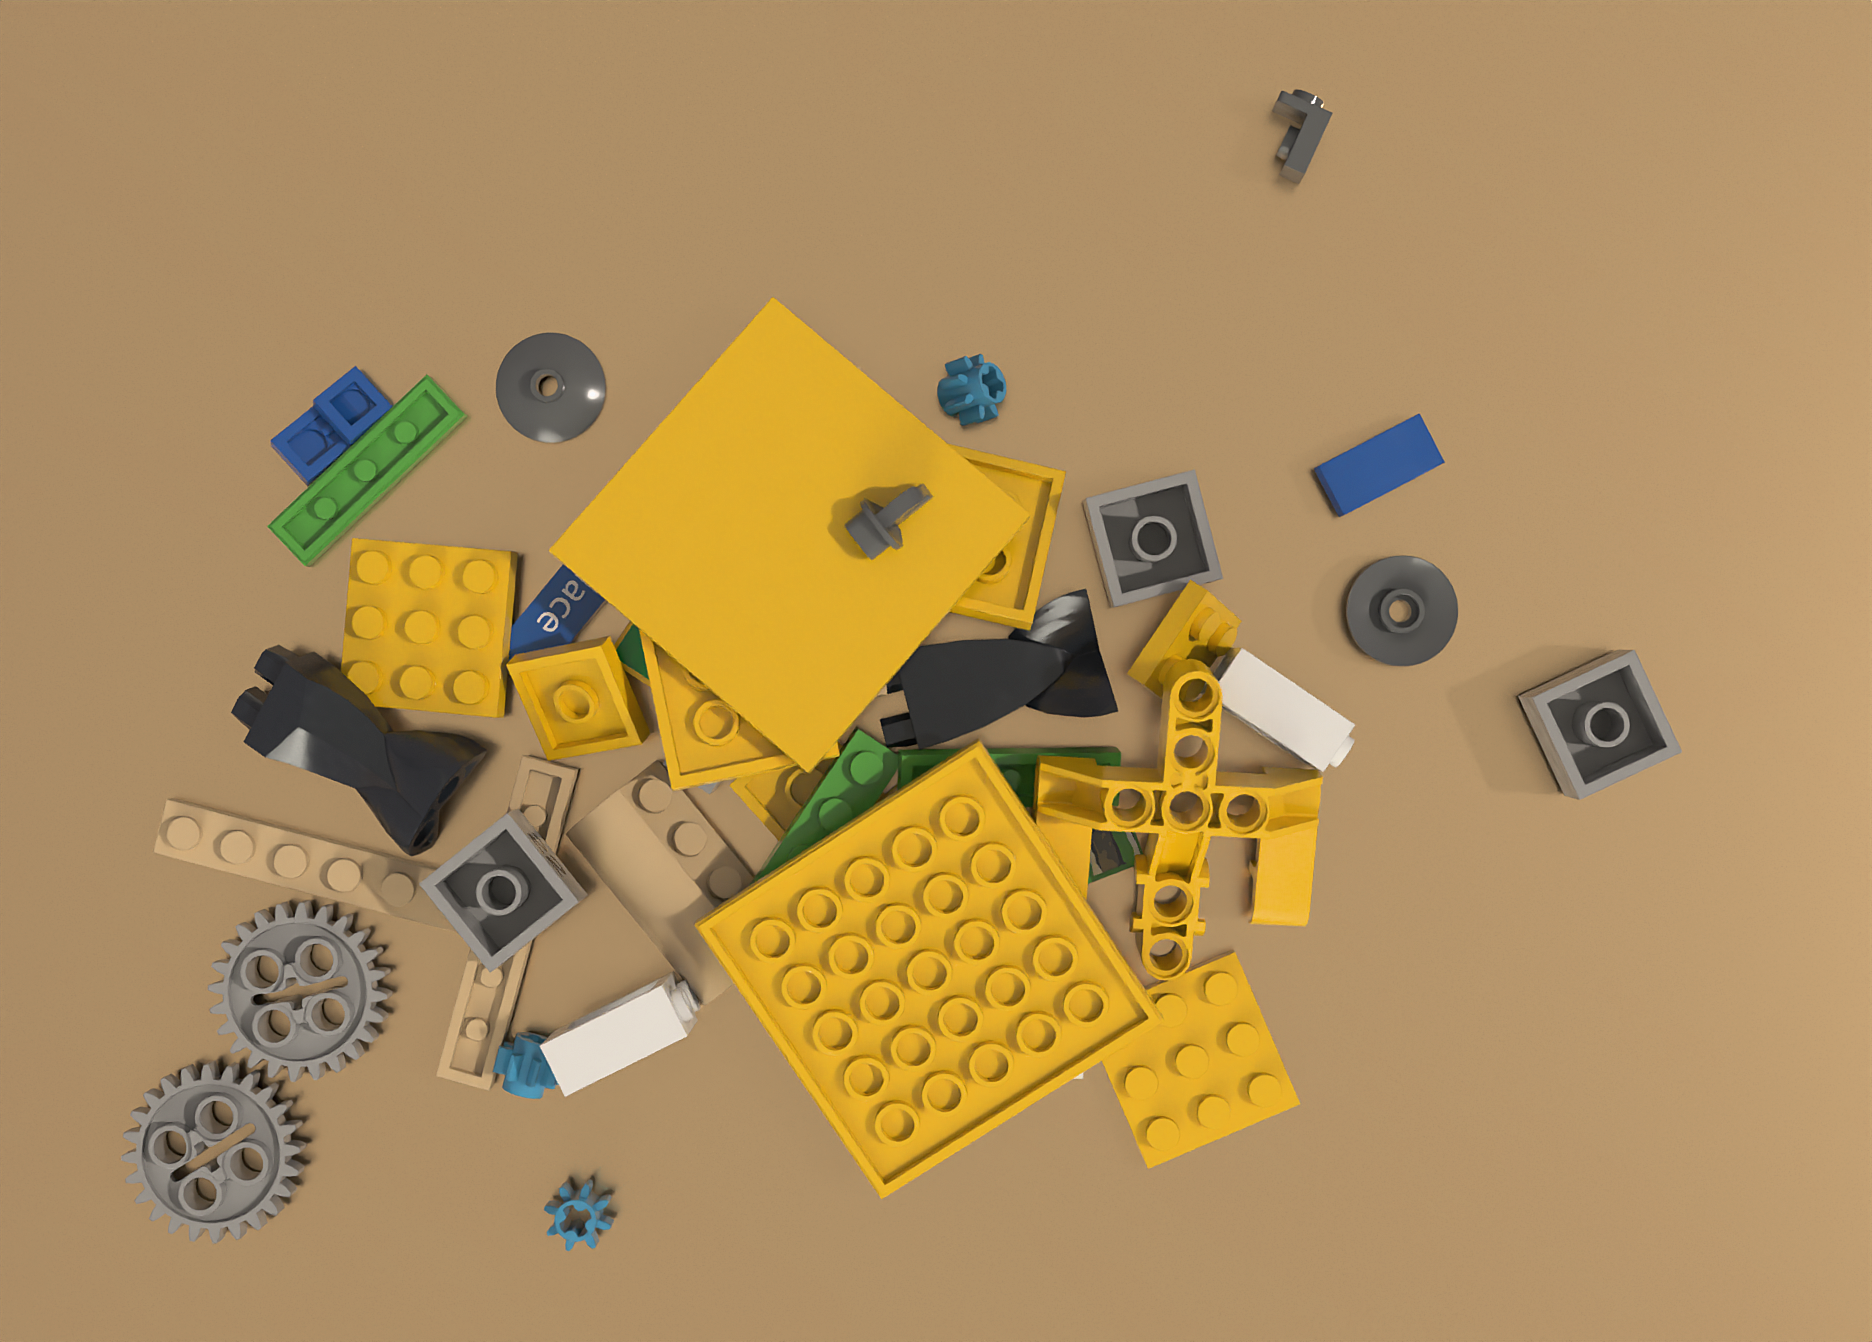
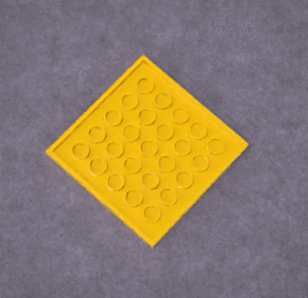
M772 297L553 544L549 552L810 774L1029 520L1031 514L783 304ZM924 483L934 497L898 525L902 534L903 547L896 550L890 546L875 559L871 560L848 532L845 523L863 510L860 506V502L866 498L885 508L891 501L912 486L917 487Z
M979 738L703 915L694 924L881 1199L1164 1022L1160 1010Z

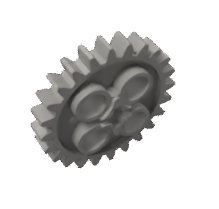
M310 900L299 902L295 915L287 902L276 905L275 919L266 909L254 913L257 928L246 921L238 924L235 928L242 942L234 939L223 941L221 947L231 958L212 962L211 967L223 974L224 979L208 985V990L222 994L223 1001L214 1005L209 1010L212 1014H226L228 1019L217 1030L218 1035L234 1032L238 1038L233 1043L230 1052L234 1054L246 1047L252 1052L247 1067L250 1069L264 1059L269 1061L267 1070L268 1077L270 1078L278 1075L284 1066H288L290 1081L296 1082L302 1078L307 1066L312 1078L318 1080L325 1075V1062L336 1073L340 1072L346 1067L343 1052L354 1060L363 1056L365 1052L358 1039L370 1043L375 1041L379 1034L369 1023L383 1022L388 1018L389 1014L377 1007L376 1002L391 997L392 991L378 987L377 980L385 977L391 971L390 968L374 967L372 962L383 952L382 946L366 950L363 942L367 939L370 929L366 928L355 934L350 932L349 928L353 920V915L350 913L341 917L337 922L332 921L333 905L331 904L322 906L316 916L313 915ZM314 944H321L330 950L333 956V964L329 971H321L312 964L310 952ZM260 956H268L276 962L279 975L275 983L264 981L259 976L257 962ZM341 976L346 977L348 980L347 986L318 990L304 999L302 995H294L259 1005L253 1001V997L257 994L283 991L296 983L299 986H307ZM326 998L337 1000L343 1006L345 1018L342 1025H334L324 1018L322 1004ZM272 1010L281 1011L288 1017L290 1021L288 1036L277 1035L271 1030L268 1017Z
M216 1060L204 1064L201 1076L195 1066L191 1064L181 1069V1081L172 1073L162 1078L160 1081L164 1093L152 1088L143 1094L145 1101L151 1108L140 1106L130 1114L142 1126L131 1128L123 1133V1138L137 1144L135 1149L121 1156L122 1161L135 1163L138 1169L125 1178V1181L130 1184L142 1183L145 1188L134 1201L136 1204H140L152 1199L156 1206L152 1210L149 1219L153 1222L166 1213L171 1217L168 1226V1233L170 1234L176 1232L184 1224L189 1225V1240L192 1242L200 1238L205 1229L209 1230L213 1244L220 1242L225 1237L227 1227L236 1240L241 1239L247 1233V1222L258 1231L268 1223L264 1211L276 1216L285 1208L277 1195L290 1197L296 1192L297 1187L286 1177L298 1176L305 1168L300 1162L291 1159L292 1155L300 1153L306 1148L305 1142L291 1140L290 1136L292 1132L303 1125L302 1120L286 1121L283 1116L293 1105L292 1100L276 1104L272 1098L279 1085L275 1082L263 1090L258 1088L260 1071L257 1069L248 1074L244 1079H239L240 1069L237 1062L228 1065L222 1075H220ZM214 1101L226 1103L231 1108L233 1113L231 1126L219 1124L214 1119L212 1114ZM248 1123L255 1126L253 1134L236 1143L218 1157L211 1159L180 1180L174 1178L173 1173L176 1169L191 1161L211 1146L216 1145ZM168 1131H175L184 1138L186 1142L185 1155H177L168 1148L166 1143ZM243 1148H252L261 1155L263 1160L261 1172H253L244 1165L242 1161ZM197 1178L208 1179L214 1184L216 1189L215 1201L204 1200L198 1195L196 1190Z

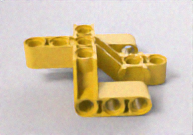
M1194 659L1181 660L1172 665L1166 673L1163 684L1157 768L1098 766L1095 758L1038 755L1035 769L1032 819L1086 900L1092 828L1104 831L1149 833L1144 854H1136L1134 859L1135 882L1138 884L1136 912H1132L1130 916L1129 931L1136 933L1137 949L1147 973L1155 979L1164 981L1176 979L1185 973L1192 959L1193 937L1203 936L1205 933L1206 921L1205 919L1198 918L1200 887L1209 888V865L1205 855L1211 836L1257 838L1255 860H1250L1249 872L1253 877L1252 919L1248 923L1284 926L1307 925L1310 913L1319 824L1318 812L1321 784L1323 782V776L1316 769L1262 767L1263 774L1216 772L1223 700L1222 688L1210 668L1203 662ZM1198 678L1207 682L1206 691L1200 699L1187 702L1179 698L1180 688L1188 680ZM1189 735L1202 738L1201 748L1196 754L1190 757H1180L1174 754L1175 745L1181 738ZM1131 788L1141 793L1138 803L1130 809L1123 810L1112 805L1115 795L1123 789ZM1189 791L1198 795L1196 804L1186 812H1176L1169 808L1171 800L1180 792ZM1242 794L1254 797L1252 807L1244 814L1233 815L1227 812L1228 804L1234 797ZM1173 885L1182 889L1180 896L1172 903L1161 904L1154 900L1156 893L1165 886ZM1170 939L1177 943L1173 952L1167 956L1158 957L1150 953L1152 946L1160 940Z

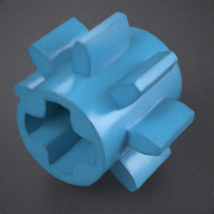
M982 354L970 358L964 356L945 364L949 376L939 381L937 395L941 407L948 415L952 417L959 416L962 426L973 422L980 423L999 415L995 404L1000 403L1005 398L1006 381L1003 373L995 364L991 362L984 363Z
M519 1032L516 1034L514 1044L504 1042L503 1046H499L493 1072L505 1075L502 1085L505 1091L524 1098L540 1099L543 1097L545 1087L555 1089V1086L559 1085L540 1048V1045L547 1037L534 1033Z
M588 1179L582 1189L575 1191L568 1182H564L559 1188L563 1203L552 1200L548 1201L544 1207V1211L548 1214L555 1215V1222L546 1232L547 1235L552 1236L559 1233L560 1236L566 1239L565 1247L567 1251H570L576 1242L583 1240L586 1241L590 1248H595L599 1242L595 1228L610 1230L614 1223L610 1216L603 1215V1208L610 1202L611 1195L599 1197L592 1191L593 1181ZM573 1207L577 1211L587 1209L590 1212V1216L585 1224L581 1219L571 1221L568 1217Z

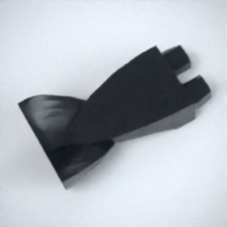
M1086 588L1070 592L1050 601L1035 612L1030 631L1015 628L1008 636V639L961 640L918 647L887 683V694L904 691L909 711L882 718L880 723L887 748L908 747L918 744V748L923 749L983 728L1024 705L1047 714L1081 718L1097 717L1119 712L1099 650Z
M280 645L265 649L254 669L256 674L273 685L268 695L256 686L245 690L238 697L231 711L249 729L244 743L265 758L284 762L355 788L386 833L409 856L419 855L432 848L437 840L438 810L483 759L487 749L472 739L453 733L420 730L394 732L367 695L337 667L316 652L299 657L294 652Z

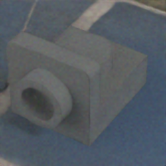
M1295 89L1292 94L1281 91L1272 110L1274 113L1302 125L1300 129L1292 125L1289 126L1276 154L1277 157L1286 160L1279 175L1297 184L1304 177L1333 114L1322 108L1324 102L1320 98L1299 89Z

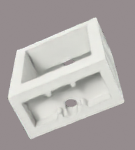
M1231 647L1213 672L1222 688V708L1308 767L1324 772L1329 764L1336 768L1352 748L1355 740L1348 735L1354 728V723L1245 649ZM1207 683L1205 684L1203 690L1201 691V694H1202V695H1204V693H1205V691H1206Z
M673 971L556 1029L540 1045V1048L566 1097L687 1037L698 1021L695 1012L700 1010V1004L694 992L689 988L687 981L684 980L679 983Z

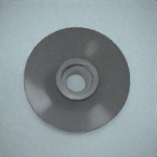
M540 333L520 341L507 353L498 370L496 397L503 416L516 431L535 441L558 443L581 435L597 420L605 402L606 379L598 358L581 341L561 333ZM545 376L555 377L558 383L556 392L550 396H543L539 392V382Z
M1392 556L1373 563L1358 576L1348 595L1346 617L1349 630L1355 642L1371 658L1391 666H1413L1435 657L1448 644L1458 621V602L1449 579L1435 565L1414 556ZM1397 600L1404 602L1408 607V615L1401 622L1394 621L1389 613L1390 606Z

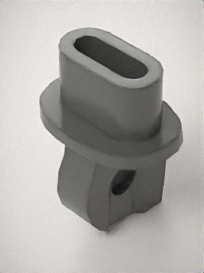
M923 483L917 487L912 486L891 501L885 508L865 498L860 502L863 510L845 523V527L864 553L873 560L890 546L896 550L903 547L902 534L898 525L934 496Z

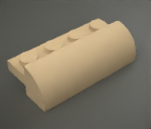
M657 759L583 817L566 833V836L681 978L687 981L689 988L702 1004L706 1005L734 983L694 924L697 919L747 888L754 878L683 790L672 791L669 774Z

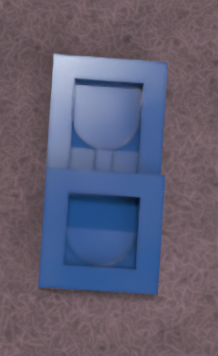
M355 366L313 399V407L271 439V447L298 477L309 486L393 406Z
M1419 413L1315 467L1314 470L1337 515L1341 517L1445 463Z

